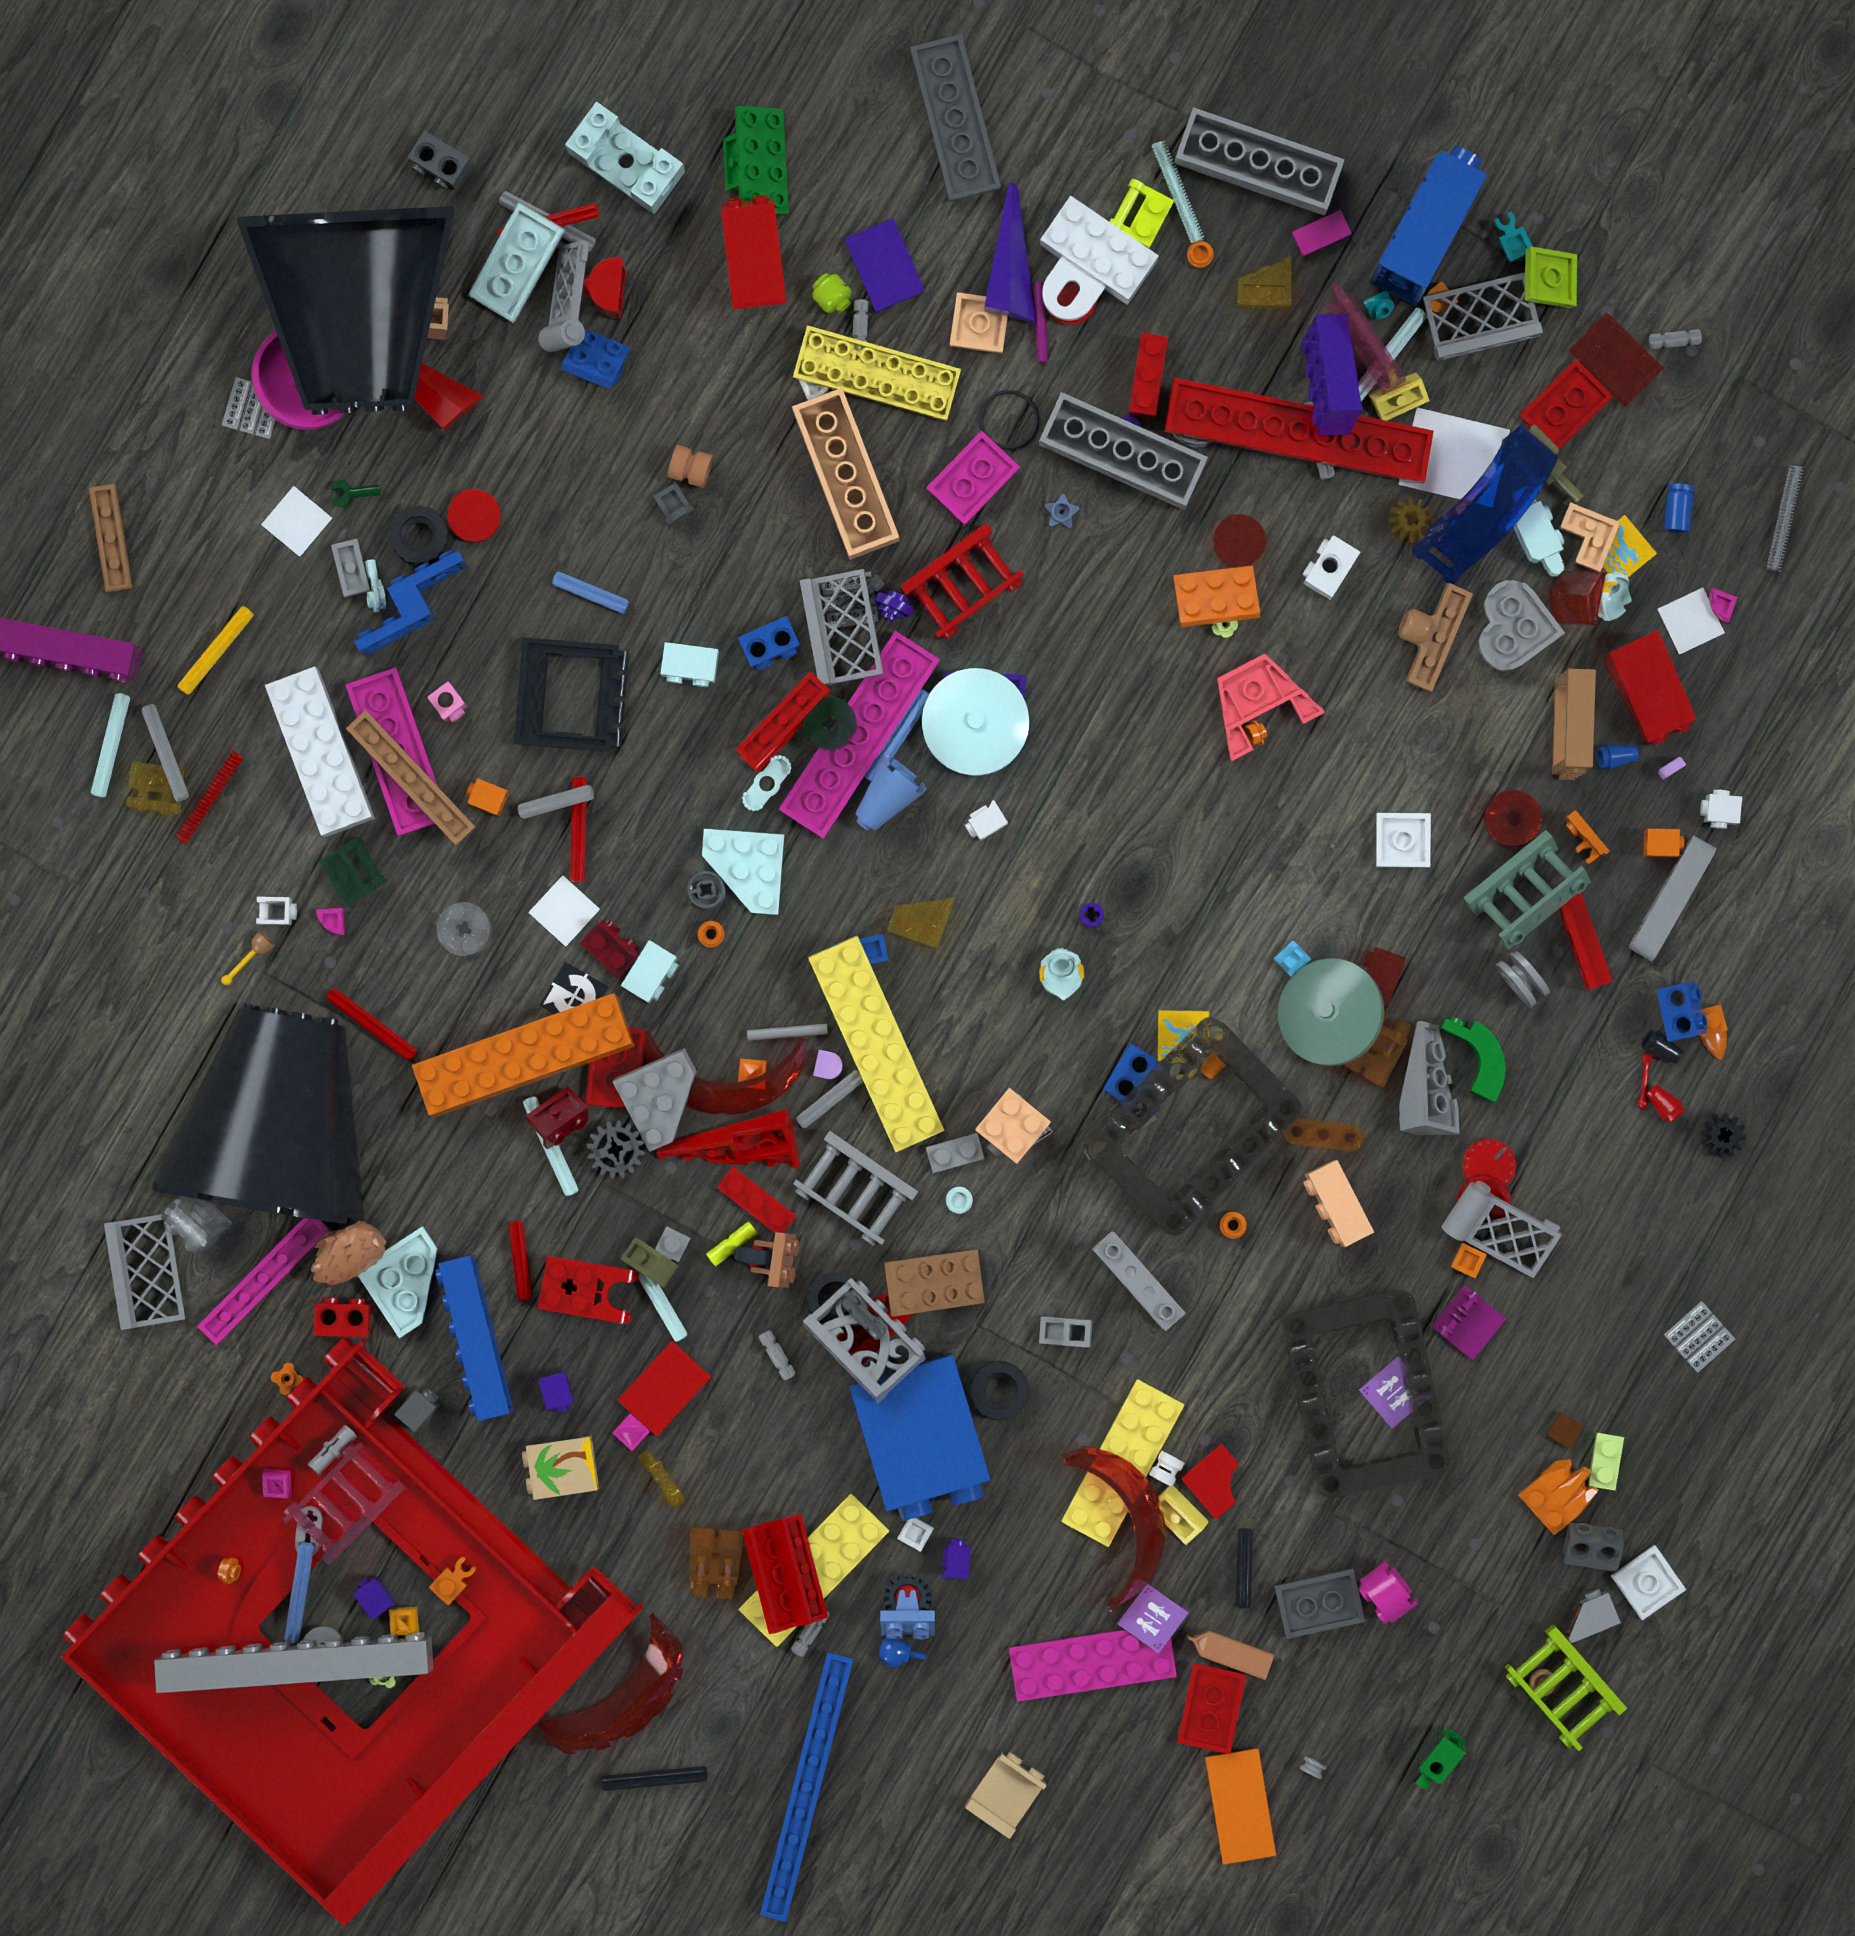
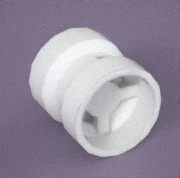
M1161 1450L1158 1456L1159 1462L1156 1466L1152 1467L1149 1475L1173 1487L1176 1481L1175 1475L1177 1471L1182 1470L1185 1463ZM1161 1466L1164 1467V1468H1166V1469H1168V1470H1170V1471H1172V1472L1169 1473V1472H1167V1471L1161 1469Z

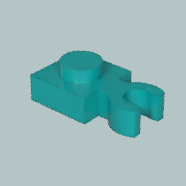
M1509 212L1506 215L1509 220L1508 225H1502L1500 220L1496 218L1494 226L1504 234V236L1498 238V242L1508 262L1512 263L1526 256V249L1533 246L1523 226L1515 229V217Z

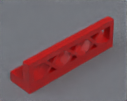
M1581 893L1576 894L1558 909V913L1587 991L1613 982L1583 896Z

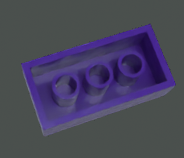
M1347 314L1316 315L1312 324L1308 326L1305 338H1302L1301 351L1303 354H1306L1307 360L1305 363V376L1310 380L1309 400L1314 405L1312 413L1313 425L1317 426L1318 436L1349 435L1362 412V404Z

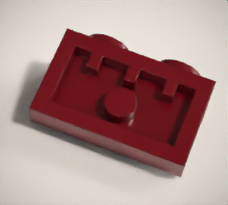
M600 919L597 922L598 924L586 935L580 944L620 980L640 956L637 953L640 948L629 937L624 941L617 934L620 929L609 919L606 922Z
M569 1086L526 1115V1121L543 1138V1146L546 1149L551 1148L553 1145L561 1144L566 1136L573 1131L581 1130L589 1120L587 1105Z

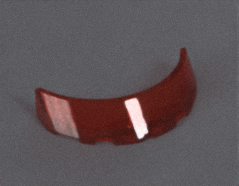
M644 1031L646 1063L649 1064L665 1057L654 1042L651 1032ZM800 1037L797 1045L781 1063L755 1078L723 1083L695 1077L686 1105L695 1110L715 1115L720 1113L737 1115L755 1111L770 1104L783 1095L801 1074L806 1059V1037Z
M1084 1446L1062 1453L1064 1465L1090 1472L1114 1489L1126 1505L1136 1533V1559L1133 1571L1129 1576V1581L1121 1595L1106 1600L1109 1612H1112L1140 1593L1154 1575L1164 1549L1165 1519L1163 1511L1159 1506L1160 1500L1149 1480L1131 1462L1098 1447Z
M654 1613L649 1616L651 1637L647 1652L635 1673L618 1691L598 1705L581 1713L558 1719H542L537 1723L552 1746L565 1754H576L575 1751L591 1748H595L598 1751L611 1747L610 1742L623 1736L628 1739L635 1735L666 1707L674 1695L672 1689L676 1681L681 1680L683 1668L681 1667L683 1647L680 1640Z

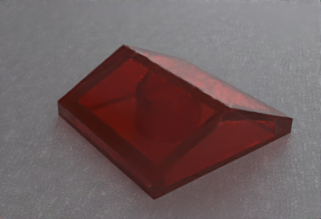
M1564 570L1560 573L1549 592L1551 615L1558 624L1596 626L1606 573Z

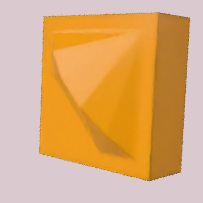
M391 1607L389 1609L391 1634L407 1636L408 1633L419 1632L417 1607Z

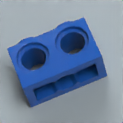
M787 616L738 637L751 669L757 667L758 671L772 666V660L782 657L785 660L796 655V650L800 648V644ZM778 634H788L790 642L786 646H778L775 643V638ZM762 644L766 648L765 654L761 657L752 656L750 652L752 646Z
M1696 981L1656 989L1668 1042L1707 1034L1708 1021L1705 1013L1702 1012L1700 1003L1702 1001V994L1700 988L1696 985ZM1680 991L1685 996L1683 1004L1678 1001V993ZM1685 1017L1691 1023L1689 1031L1683 1025Z
M1130 1044L1102 1090L1129 1107L1133 1102L1138 1104L1145 1093V1090L1142 1089L1147 1079L1152 1081L1159 1070V1067L1156 1066L1158 1060ZM1137 1057H1141L1147 1062V1068L1142 1073L1135 1072L1132 1068V1062ZM1123 1080H1128L1133 1085V1091L1128 1096H1124L1118 1091V1085Z

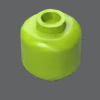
M826 273L812 286L814 289L813 299L827 313L835 311L841 313L851 303L849 298L851 297L852 290L837 274L829 275Z

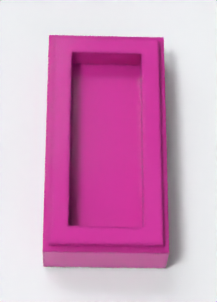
M1339 210L1293 231L1292 235L1302 257H1305L1351 236L1352 233L1342 211Z

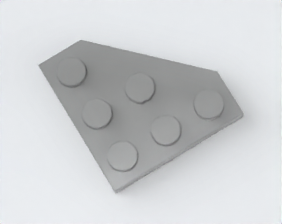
M685 1048L619 1076L613 1081L649 1152L673 1142L676 1137L678 1125L697 1072Z

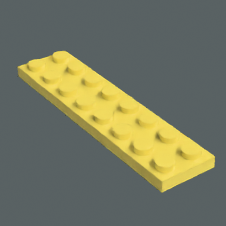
M856 935L809 956L808 959L895 1152L945 1131L858 936Z

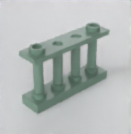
M1546 830L1464 897L1467 906L1476 917L1485 911L1503 930L1499 936L1508 950L1514 945L1521 943L1527 934L1572 897L1583 892L1587 885L1591 883L1582 866L1573 872L1555 854L1558 847L1553 837ZM1546 860L1565 879L1554 889L1534 871L1536 867ZM1523 878H1527L1545 896L1534 906H1531L1513 887ZM1505 894L1524 913L1512 924L1493 905L1497 899Z

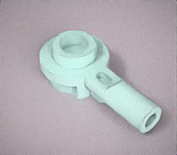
M367 560L365 561L367 578L370 580L371 592H367V604L376 613L380 609L386 608L385 592L381 579L378 580L376 561Z

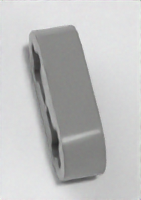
M306 1506L298 1514L295 1538L297 1553L300 1543L306 1541L307 1533H311L310 1541L315 1543L313 1555L320 1549L323 1513L316 1506ZM309 1510L313 1511V1515L318 1517L317 1521L312 1522L311 1530L307 1529L308 1521L303 1519V1515H307Z

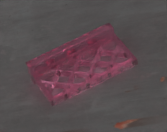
M1338 281L1331 284L1334 301L1326 305V308L1330 314H1347L1352 348L1382 393L1385 394L1406 381V377L1349 291L1345 293Z

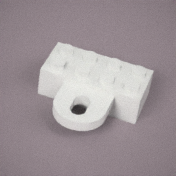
M1070 196L1040 239V246L1059 258V261L1044 282L1043 302L1053 316L1067 321L1085 316L1096 303L1104 289L1128 305L1157 263L1159 255ZM1069 282L1077 283L1080 291L1073 302L1067 307L1060 306L1057 302V297L1062 289Z

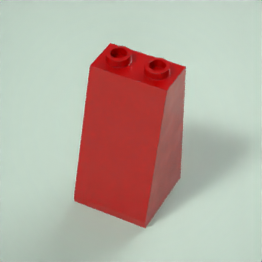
M768 195L752 197L753 201L742 202L741 198L726 200V204H721L733 310L786 303L774 198H768Z
M1658 630L1609 653L1603 658L1644 744L1652 742L1653 746L1668 740L1666 734L1676 730L1677 734H1680L1692 728L1690 723L1696 720L1695 714Z

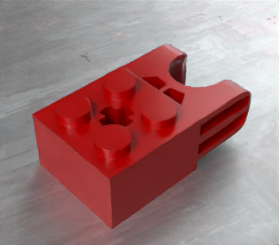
M548 1255L538 1309L622 1324L631 1323V1314L626 1310L614 1307L610 1303L608 1296L610 1288L615 1283H633L638 1280L639 1272ZM568 1279H572L573 1284L577 1285V1290H573L572 1294H568L567 1289L563 1288L564 1282L568 1283Z

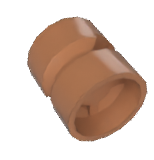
M677 444L671 458L667 477L677 481L688 478L690 485L704 488L712 465L713 455L701 451L693 455L692 449Z

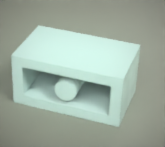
M665 642L661 676L666 677V682L682 684L683 679L693 681L692 685L699 687H708L709 683L715 684L719 651L718 649Z
M649 940L621 986L648 1003L652 999L657 1001L665 989L661 984L666 976L671 978L679 966L675 963L678 958Z

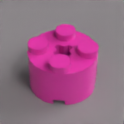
M1387 1560L1360 1579L1361 1585L1359 1588L1367 1602L1372 1600L1377 1606L1375 1612L1384 1624L1388 1621L1394 1623L1419 1604L1417 1598L1411 1600L1409 1594L1412 1590L1394 1567L1390 1570L1387 1568L1389 1567Z

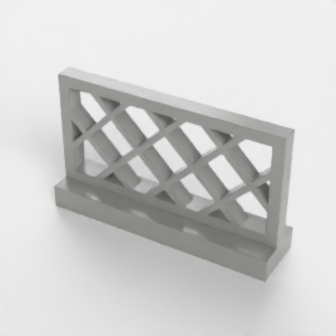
M1525 273L1423 297L1435 348L1436 362L1540 337L1543 330L1541 322L1538 320L1534 302L1527 301L1525 303L1522 301L1525 296ZM1522 280L1524 292L1520 299L1506 291L1511 282ZM1506 284L1504 289H1502L1498 285ZM1492 287L1501 293L1494 305L1480 297L1485 288ZM1480 290L1478 295L1474 294L1473 291ZM1466 293L1475 299L1468 311L1455 304L1456 299L1461 294ZM1503 295L1517 302L1510 315L1496 307ZM1455 296L1452 302L1446 299L1448 297ZM1441 300L1449 305L1443 317L1432 312L1430 302ZM1477 301L1491 309L1484 321L1471 314ZM1519 305L1530 311V321L1520 322L1512 317ZM1451 307L1465 315L1459 327L1445 320ZM1493 311L1507 318L1503 327L1496 329L1487 323ZM1467 317L1481 324L1476 334L1470 335L1461 330ZM1434 318L1440 321L1437 326L1435 325ZM1509 321H1512V322L1515 323V324H1513V325L1507 326V324L1509 323ZM1442 323L1455 330L1451 340L1439 341L1437 330ZM1483 327L1489 329L1488 331L1481 332ZM1458 333L1463 335V337L1455 338Z
M860 569L815 579L800 580L817 678L828 687L837 683L883 675L865 570ZM859 576L861 587L856 595L843 588L849 578ZM843 580L840 585L834 581ZM830 582L838 587L829 601L821 596L819 584ZM841 590L853 598L845 611L833 604ZM861 593H863L864 601L859 599ZM822 600L827 603L824 609L822 605ZM856 601L863 604L866 609V613L860 622L848 614ZM830 606L842 613L834 627L825 621L824 616ZM846 616L858 624L850 637L837 630ZM866 619L868 620L869 628L864 625ZM826 626L832 629L829 635ZM861 627L869 631L871 636L865 648L853 640ZM835 632L847 639L839 653L830 648L829 643ZM850 643L863 650L855 663L842 656ZM871 645L873 647V653L868 651ZM831 652L837 655L834 660L832 659ZM866 653L875 658L876 670L865 672L858 667ZM840 658L852 665L847 675L835 676L834 666ZM855 669H857V670H859V671L861 672V673L852 674Z
M168 1213L105 1223L104 1229L120 1329L124 1330L184 1320V1308ZM164 1220L165 1232L159 1240L146 1231L152 1221ZM148 1222L144 1229L137 1225ZM133 1225L141 1231L133 1244L122 1237L121 1226ZM143 1233L157 1242L148 1255L135 1247ZM165 1236L168 1246L161 1242ZM124 1243L130 1246L126 1253L124 1249ZM159 1244L169 1251L170 1257L164 1266L150 1258ZM132 1249L145 1257L137 1270L131 1268L126 1262V1257ZM147 1260L161 1268L152 1282L139 1273ZM169 1262L171 1263L172 1272L166 1269ZM128 1269L134 1273L130 1280ZM163 1271L171 1275L174 1281L173 1286L168 1292L154 1284ZM136 1275L150 1284L141 1297L132 1292L130 1287ZM152 1286L165 1295L157 1308L143 1300ZM174 1288L176 1299L170 1295ZM132 1295L138 1299L137 1303L134 1306ZM170 1298L177 1303L179 1315L167 1317L159 1309L165 1300ZM140 1302L154 1310L148 1320L136 1322L134 1310ZM156 1313L163 1317L152 1319Z

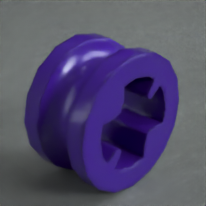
M1096 903L1085 904L1079 914L1080 921L1087 927L1099 925L1104 916L1103 909ZM1090 907L1094 908V912H1099V918H1095L1096 922L1093 923L1089 922V918H1084V911L1088 912L1087 908Z

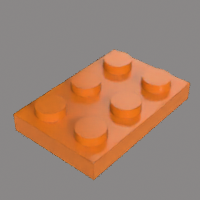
M1253 565L1173 575L1180 627L1260 618Z

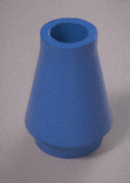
M1604 744L1603 747H1598L1597 749L1598 765L1600 768H1606L1607 770L1638 761L1639 758L1636 745Z

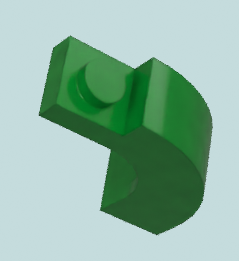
M1452 1016L1451 1020L1444 1019L1439 1029L1465 1041L1476 1053L1478 1070L1468 1091L1492 1103L1496 1102L1505 1079V1059L1497 1039L1485 1026L1477 1021H1472L1469 1029L1465 1028L1467 1023Z

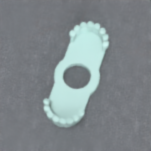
M779 755L771 758L764 771L756 775L753 785L747 792L743 793V804H745L744 806L748 810L758 811L762 809L768 799L778 792L780 784L790 774L791 763L785 756ZM765 776L772 777L775 782L774 788L768 792L763 791L759 786L760 779Z

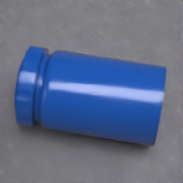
M1682 483L1669 484L1668 491L1670 492L1667 494L1663 530L1672 533H1690L1695 487Z

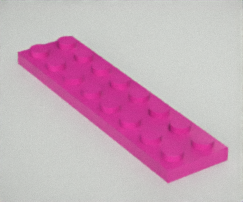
M897 631L893 633L880 653L884 674L863 679L779 808V811L823 839L940 662V659ZM875 662L869 671L876 670Z

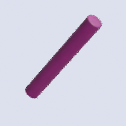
M1044 282L1033 283L1038 363L1048 362L1046 312L1042 296Z

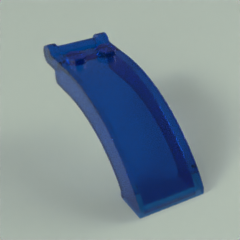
M1522 424L1502 440V444L1494 459L1473 487L1456 505L1427 529V536L1414 546L1412 555L1428 563L1443 576V580L1446 583H1456L1460 575L1494 548L1525 514L1549 478L1558 460V455ZM1435 547L1454 565L1449 568L1432 554L1429 549Z

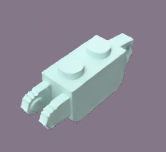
M1527 486L1522 487L1511 493L1516 510L1511 524L1528 560L1533 563L1541 561L1544 569L1547 570L1551 577H1558L1565 567L1559 554L1563 550L1562 544H1564V539L1558 529L1554 530L1550 522L1553 520V516L1548 506H1543L1541 501L1537 502Z

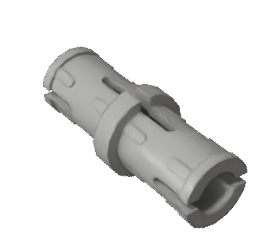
M344 1425L329 1442L326 1441L323 1444L324 1448L307 1465L320 1476L335 1459H339L342 1456L340 1453L357 1437L356 1434Z

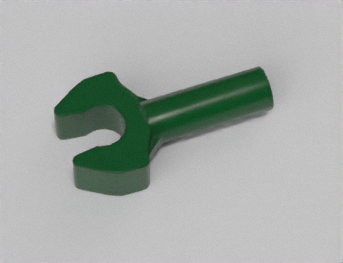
M344 479L330 485L331 490L342 489L345 492L342 498L331 499V502L339 507H348L349 502L353 498L381 495L380 485L351 487Z

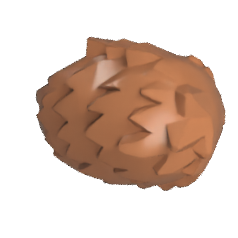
M357 1221L351 1226L324 1233L315 1245V1248H319L316 1254L315 1263L311 1267V1271L315 1272L313 1275L314 1281L327 1283V1285H336L358 1277L363 1272H366L369 1267L376 1265L377 1261L383 1257L386 1244L385 1239L374 1226L365 1221Z

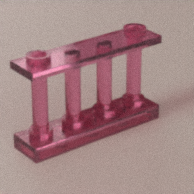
M352 1442L341 1453L344 1458L299 1504L294 1501L284 1511L287 1516L283 1521L286 1524L294 1519L323 1547L322 1551L325 1554L321 1558L328 1565H331L406 1489L399 1480L395 1484L391 1480L388 1482L359 1453L364 1447L360 1442L357 1445ZM350 1460L381 1489L380 1493L383 1496L376 1503L372 1500L369 1501L339 1472ZM331 1479L362 1509L360 1512L363 1516L357 1522L353 1519L350 1521L321 1492ZM312 1499L343 1528L341 1531L344 1535L337 1542L334 1539L330 1540L301 1511Z

